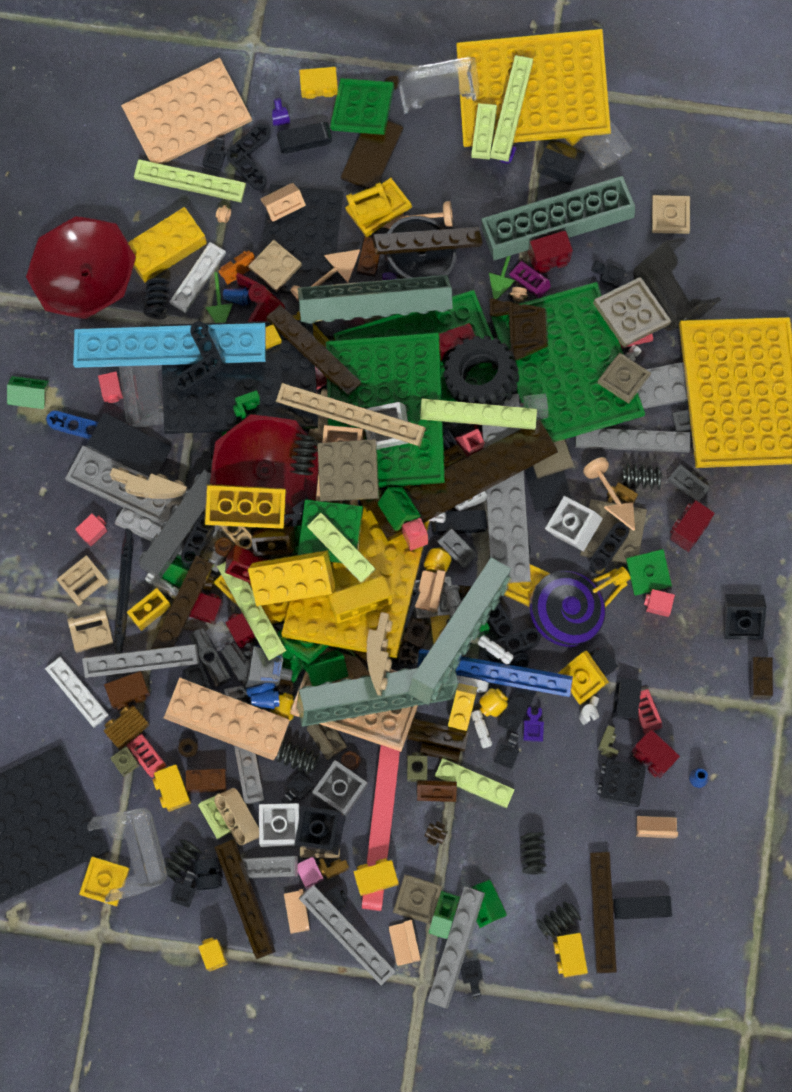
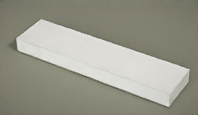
M210 242L170 300V304L186 313L225 256L226 251Z
M61 657L45 668L94 728L109 716Z

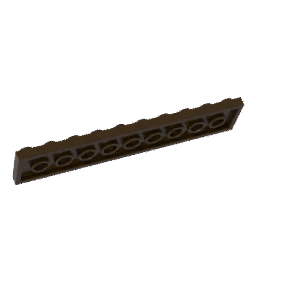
M539 419L536 421L535 430L522 428L445 469V483L414 485L405 492L420 513L419 518L425 523L558 453V449ZM379 506L371 510L387 541L403 534L402 527L399 531L393 529Z

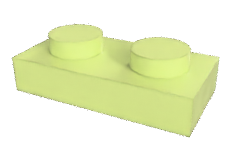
M214 796L201 802L198 806L216 838L219 839L231 832L215 805Z

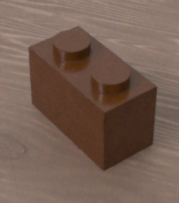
M141 671L104 684L113 709L122 710L129 706L128 704L144 702L147 700L146 697L150 696Z
M225 769L186 770V791L188 793L224 792L227 790V771Z

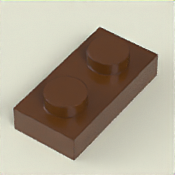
M370 237L364 238L357 274L375 277L380 255L375 254L373 241Z
M418 780L417 801L456 802L457 782Z

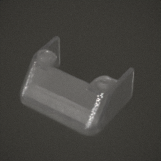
M475 57L414 67L404 71L398 84L404 113H408L410 107L413 109L423 107L427 100L458 94L466 97V99L477 100L479 82Z
M162 365L119 366L126 423L134 428L164 424L163 405L157 372L162 369Z
M139 808L92 818L87 826L88 831L107 827L111 838L115 840L126 839L135 876H130L124 880L122 888L110 890L105 897V902L134 897L164 883L167 878V871L153 816L148 809Z

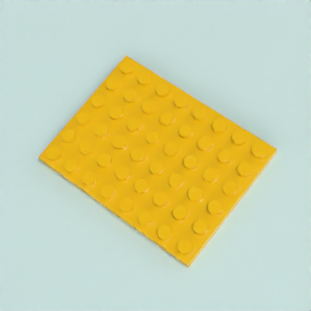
M602 29L457 43L464 147H473L478 103L497 105L493 135L494 142L515 55L533 58V65L513 143L611 134Z
M790 317L680 321L679 327L696 468L792 464V331Z
M364 508L358 551L376 570L362 583L367 582L372 577L384 576L392 595V604L337 624L329 604L328 595L330 594L291 600L282 630V637L367 652L369 630L377 631L381 612L388 613L393 623L391 632H387L386 639H388L387 651L383 652H388L389 657L397 658L424 546L410 551L403 534L387 541L371 510L367 512ZM429 520L423 523L426 531H428ZM331 562L336 585L334 591L350 588L351 585L356 583L361 584L343 563Z

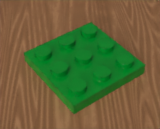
M340 78L330 125L331 130L385 135L395 87L394 83Z
M305 500L298 555L328 550L330 562L342 563L307 526L322 513L358 550L364 507Z

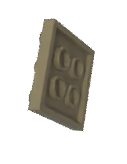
M641 277L595 299L593 302L623 347L671 323L670 318Z
M376 439L318 443L321 502L379 498Z
M590 499L589 509L595 511L603 519L584 552L581 551L580 556L592 558L611 528L616 523L622 522L604 508L605 506L616 504ZM634 507L635 530L633 531L629 528L628 537L612 562L626 564L625 558L639 555L647 513L646 509ZM615 530L617 536L625 535L623 530ZM607 544L604 546L606 551H614L612 545Z

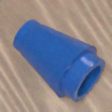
M247 288L224 289L223 300L241 306L249 305L251 302Z
M269 690L251 695V704L256 707L275 709V707H279L278 691Z
M696 768L691 771L689 781L694 787L701 788L708 783L709 776L706 770ZM698 774H702L704 776L703 779H700Z

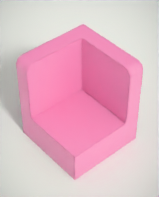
M313 857L298 864V873L306 889L324 880Z

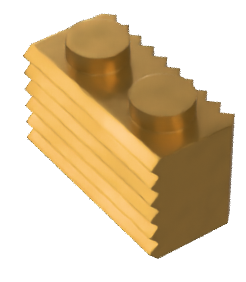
M134 706L125 707L119 713L120 717L116 720L111 719L105 724L104 733L119 750H122L143 730L149 727V723Z

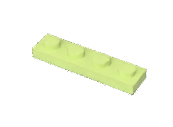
M322 513L307 526L361 583L376 570Z
M443 758L435 774V778L442 781H455L458 788L505 808L508 807L515 790Z

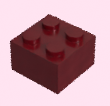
M566 230L532 240L528 248L531 265L535 271L541 274L550 271V268L556 266L557 268L567 266L573 252Z
M696 500L693 505L689 503L683 511L682 520L678 518L670 531L672 534L670 540L689 553L710 524L715 513Z
M650 730L632 750L634 754L632 757L639 764L644 763L648 767L647 771L655 778H661L680 757L653 730Z

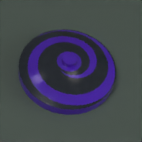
M562 570L547 575L536 585L530 598V614L535 627L541 635L554 644L565 647L585 644L598 634L605 620V603L600 590L594 593L593 589L597 586L588 577L578 572Z

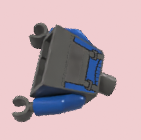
M250 643L245 645L247 650H249L243 651L244 655L249 658L245 684L247 690L244 688L237 689L239 694L243 693L241 697H237L239 701L245 702L251 695L277 688L280 679L291 680L293 670L282 667V656L278 655L269 660L261 645H255L254 647Z

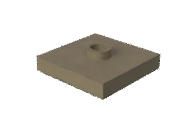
M619 353L599 378L598 384L629 404L651 376V372Z
M565 439L554 442L558 453L533 465L537 478L574 466Z
M404 874L393 913L431 925L442 886Z

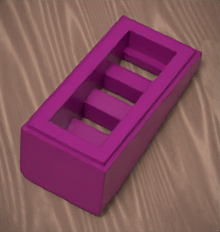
M522 261L509 274L510 277L538 299L551 287L547 278ZM525 269L526 271L519 277L518 275ZM529 274H531V276L525 281V278Z

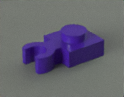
M528 707L527 716L530 718V721L524 720L523 741L543 742L544 722L538 721L542 715L541 708L538 709L537 715H532L531 707Z

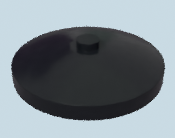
M409 216L395 222L387 234L442 230L445 228L430 218ZM456 249L384 254L388 267L400 279L449 275L455 265L457 256Z

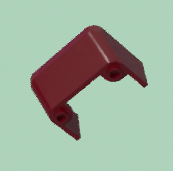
M237 273L238 286L247 288L250 300L257 304L248 322L267 321V316L280 305L285 309L284 304L266 287Z

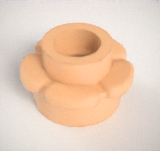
M223 205L222 208L219 207L217 209L216 218H218L220 223H227L231 216V209Z
M513 287L510 296L513 297L514 301H524V298L528 297L527 289Z

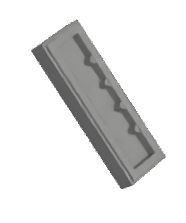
M298 856L241 858L249 879L298 876Z

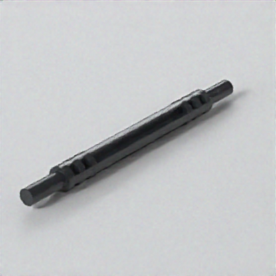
M125 528L124 544H122L114 631V639H116L114 654L122 653L123 640L126 639L133 556V532L128 528Z

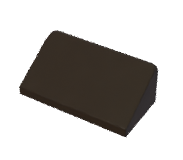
M423 742L420 753H424L426 756L458 762L461 751Z

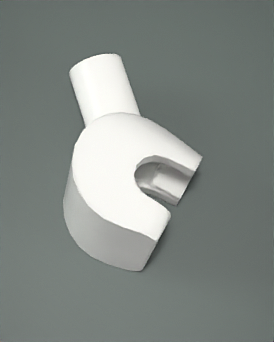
M592 696L590 703L580 711L579 720L583 725L590 721L589 716L592 717L593 721L599 718L596 708L599 698Z

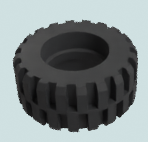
M474 336L473 340L466 339L463 340L464 343L462 345L457 344L454 347L455 351H451L447 356L449 361L446 360L444 364L445 382L453 399L457 402L503 406L506 399L510 400L512 398L511 392L516 391L517 383L519 382V370L512 351L509 350L505 343H501L499 339L494 338L491 340L490 336H484V338ZM492 363L498 366L497 374L486 384L471 385L465 382L468 371L477 364Z

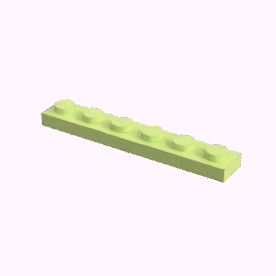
M515 55L490 158L509 161L533 65V58Z
M139 159L134 178L137 180L241 203L246 188V183Z
M432 399L421 400L420 419L534 430L536 428L537 409Z
M226 562L217 566L267 658L271 660L285 652L286 649L262 606H256L253 590L249 583L225 573Z

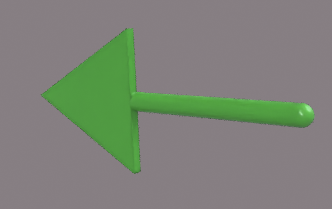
M511 255L506 257L501 276L489 273L494 299H498L516 281L504 277Z
M215 272L217 306L205 308L215 323H226L233 303L221 305L218 272Z

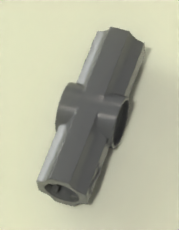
M203 628L194 631L188 637L192 644H197L198 655L215 686L218 687L227 683L231 677ZM207 654H214V660L210 662L205 661Z
M234 642L226 646L221 652L231 665L237 679L245 686L249 659L245 658L238 645Z

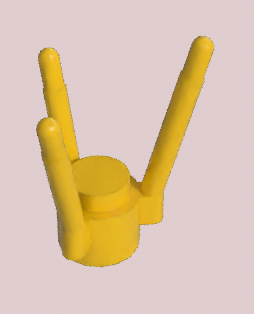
M624 567L615 568L591 580L595 583L610 577L609 580L593 589L594 593L611 583L615 586L619 585L606 600L605 608L627 586L626 582L630 580V575Z

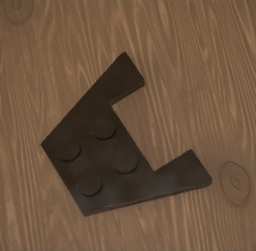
M490 298V315L492 317L509 315L511 349L509 350L512 351L515 361L548 347L547 310L545 308L526 304H514L510 301L504 302ZM492 364L493 370H497L498 366Z

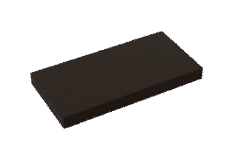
M387 121L385 135L361 133L343 170L341 179L364 189L372 188L375 184L379 183L404 127Z

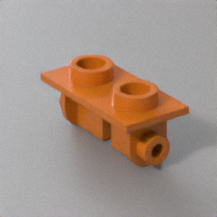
M244 251L234 258L236 263L233 264L230 261L220 267L218 272L224 278L227 285L236 280L237 273L243 275L250 270L249 265L255 260L252 252Z

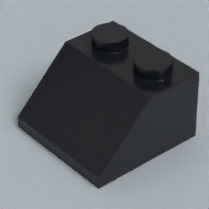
M551 140L539 161L537 172L571 186L583 161L585 152Z
M725 594L724 639L763 640L767 609L764 595Z
M302 806L294 845L319 853L338 855L346 816L340 811Z

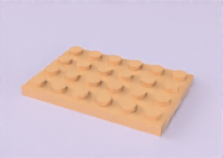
M220 58L121 105L149 161L162 165L252 121Z
M326 648L320 655L334 650ZM342 653L348 677L333 681L332 683H337L344 679H359L362 676L370 675V673L357 657ZM391 669L390 671H387V672L393 673V672H398V671H395V670H392V669ZM305 672L299 689L311 685L307 672ZM297 693L290 714L299 717L297 709ZM418 705L320 724L402 752Z

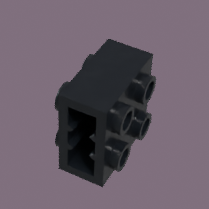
M607 759L606 764H602L600 775L603 776V782L599 783L597 788V795H600L599 800L638 808L642 796L646 766Z

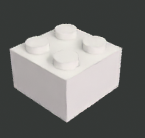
M400 402L367 408L368 410L408 422L406 407ZM366 430L367 440H377V449L407 444V442Z
M564 496L545 529L553 536L584 552L603 518L595 511Z
M259 804V844L261 847L295 846L300 819L299 804Z

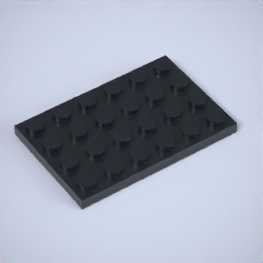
M270 184L269 194L286 185ZM297 187L306 206L275 221H272L268 212H266L261 252L275 240L299 260L302 266L277 292L259 277L257 283L266 287L270 292L292 294L290 289L293 286L311 287L334 268L324 255L337 252L344 191ZM334 274L319 286L332 285Z

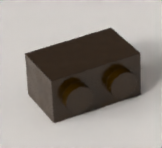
M294 526L256 529L251 538L254 556L292 554L297 545Z
M752 657L750 660V699L770 700L773 696V657Z

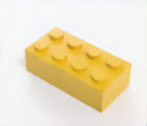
M183 207L129 241L128 244L136 256L134 268L144 283H146L147 280L154 278L206 245L207 242L204 233L187 209Z
M206 484L205 525L284 528V488Z
M328 550L252 563L248 568L256 606L332 594L336 589Z

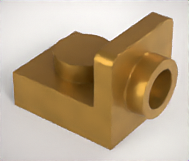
M619 482L616 487H611L623 503L633 502L634 504L638 494ZM608 492V493H607V496L609 497L608 502H609V503H612L613 498L611 497L610 493Z
M323 858L319 859L321 864L317 865L321 875H326L327 879L349 870L346 860L341 861V859L330 863L331 867L327 868Z

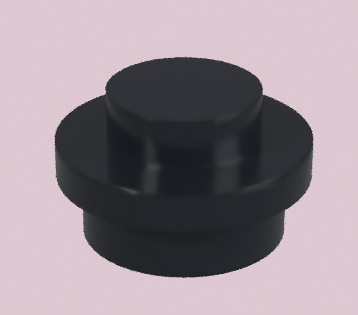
M516 652L513 654L510 665L527 668L529 657L524 652Z

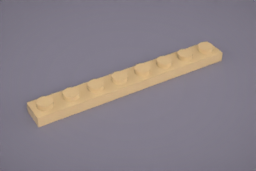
M283 383L276 402L416 446H420L426 429L423 426Z

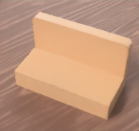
M294 183L260 199L272 221L306 206L300 190Z
M437 570V573L422 572L418 590L420 595L415 608L438 612L446 577L445 571Z
M637 816L636 837L677 838V818Z
M303 889L284 894L291 934L310 930L307 907L299 900V897L304 893Z
M412 920L389 926L397 965L420 961Z

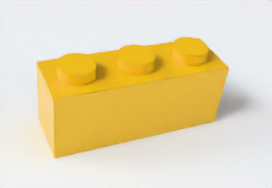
M384 576L372 577L367 582L351 585L350 588L336 590L328 595L329 604L337 624L392 604V595Z

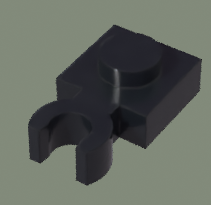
M307 496L291 506L294 511L293 513L284 514V521L287 518H292V523L288 527H295L299 519L302 522L305 500H309Z

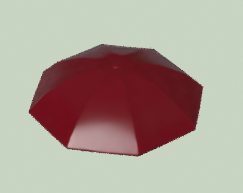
M75 216L38 239L26 278L45 311L87 319L124 297L136 256L117 224Z
M251 414L215 442L210 485L284 488V514L293 513L294 511L291 506L305 496L309 500L316 501L319 476L318 452H313L312 454L316 456V459L310 460V462L315 464V467L309 468L313 475L289 472L295 470L290 464L296 463L291 457L298 455L293 451V448H299L294 442L301 440V438L296 436V433L307 434L296 420ZM287 518L284 521V525L291 521L292 518Z

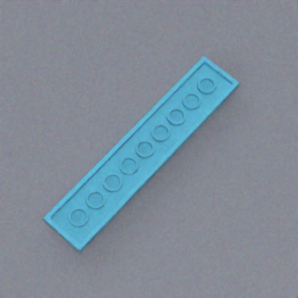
M265 323L208 325L226 363L266 362ZM191 326L75 329L73 365L75 368L196 364L203 357L190 333ZM199 327V328H198V329H199V332H197V333L200 334V335H202V333H201V329H202V328ZM210 341L205 343V351L211 349L212 344Z

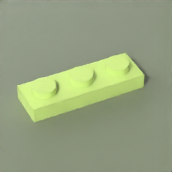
M478 103L472 158L490 159L497 105Z

